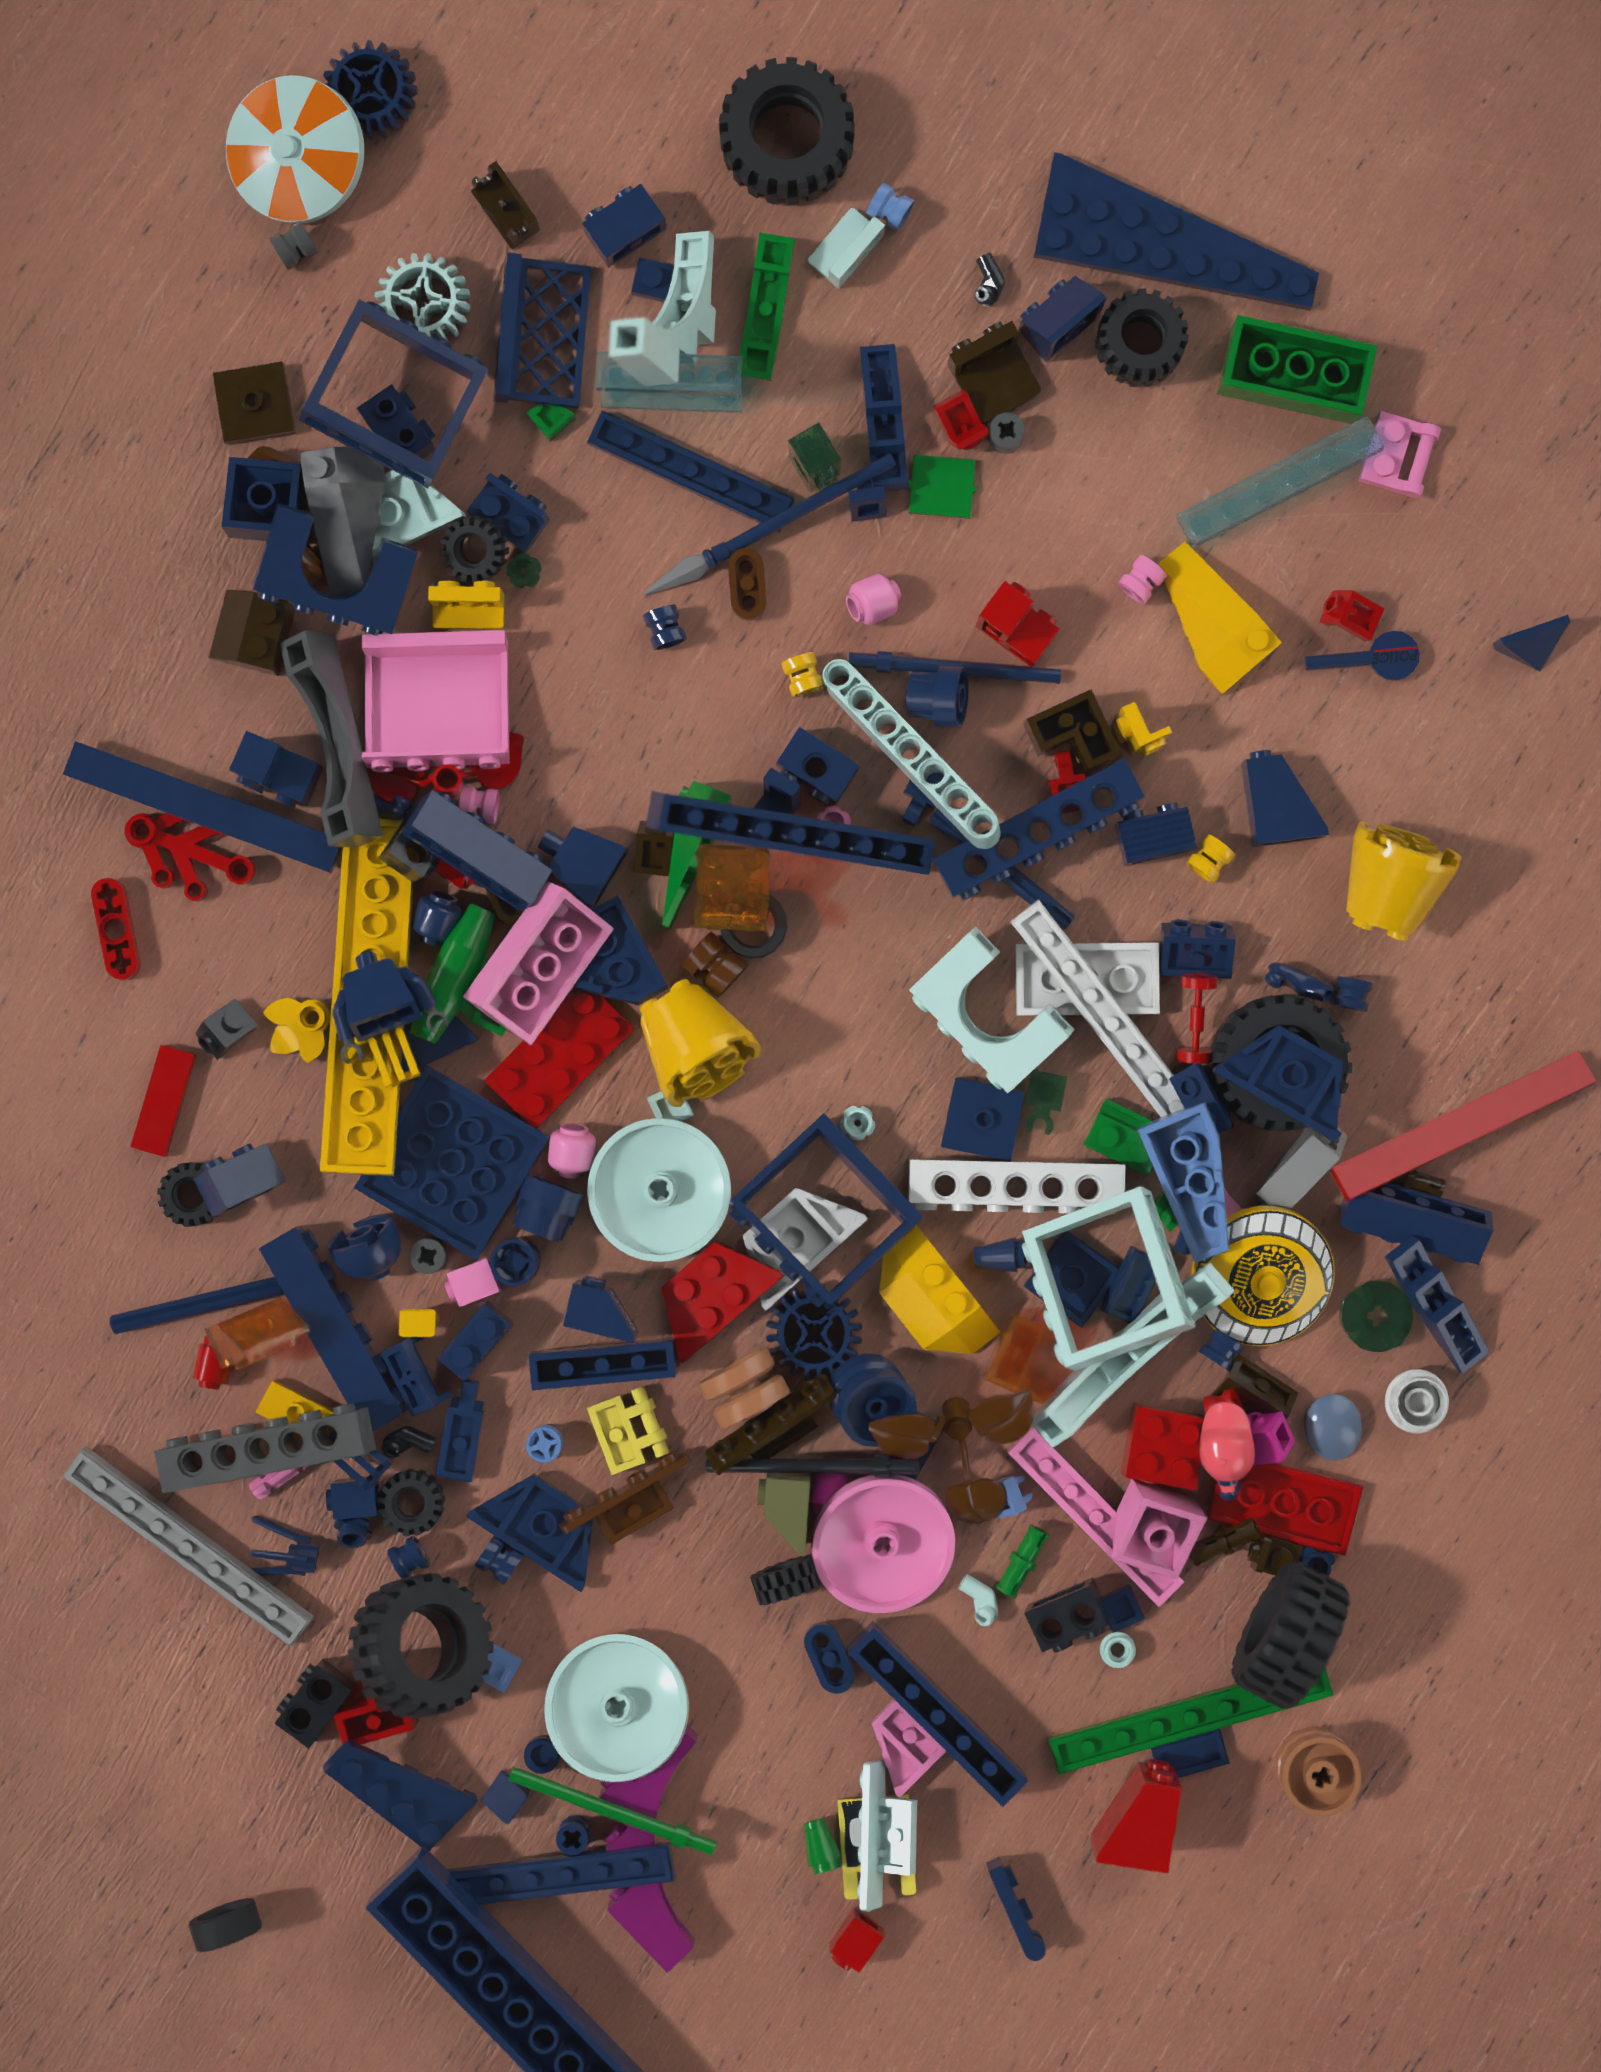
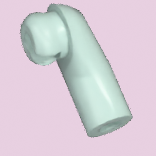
M966 1574L958 1589L974 1599L975 1620L981 1626H990L998 1616L996 1594L992 1588Z

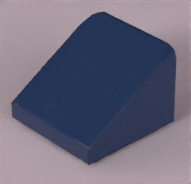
M501 1770L481 1801L503 1822L509 1825L531 1790L525 1786L508 1781L510 1775Z

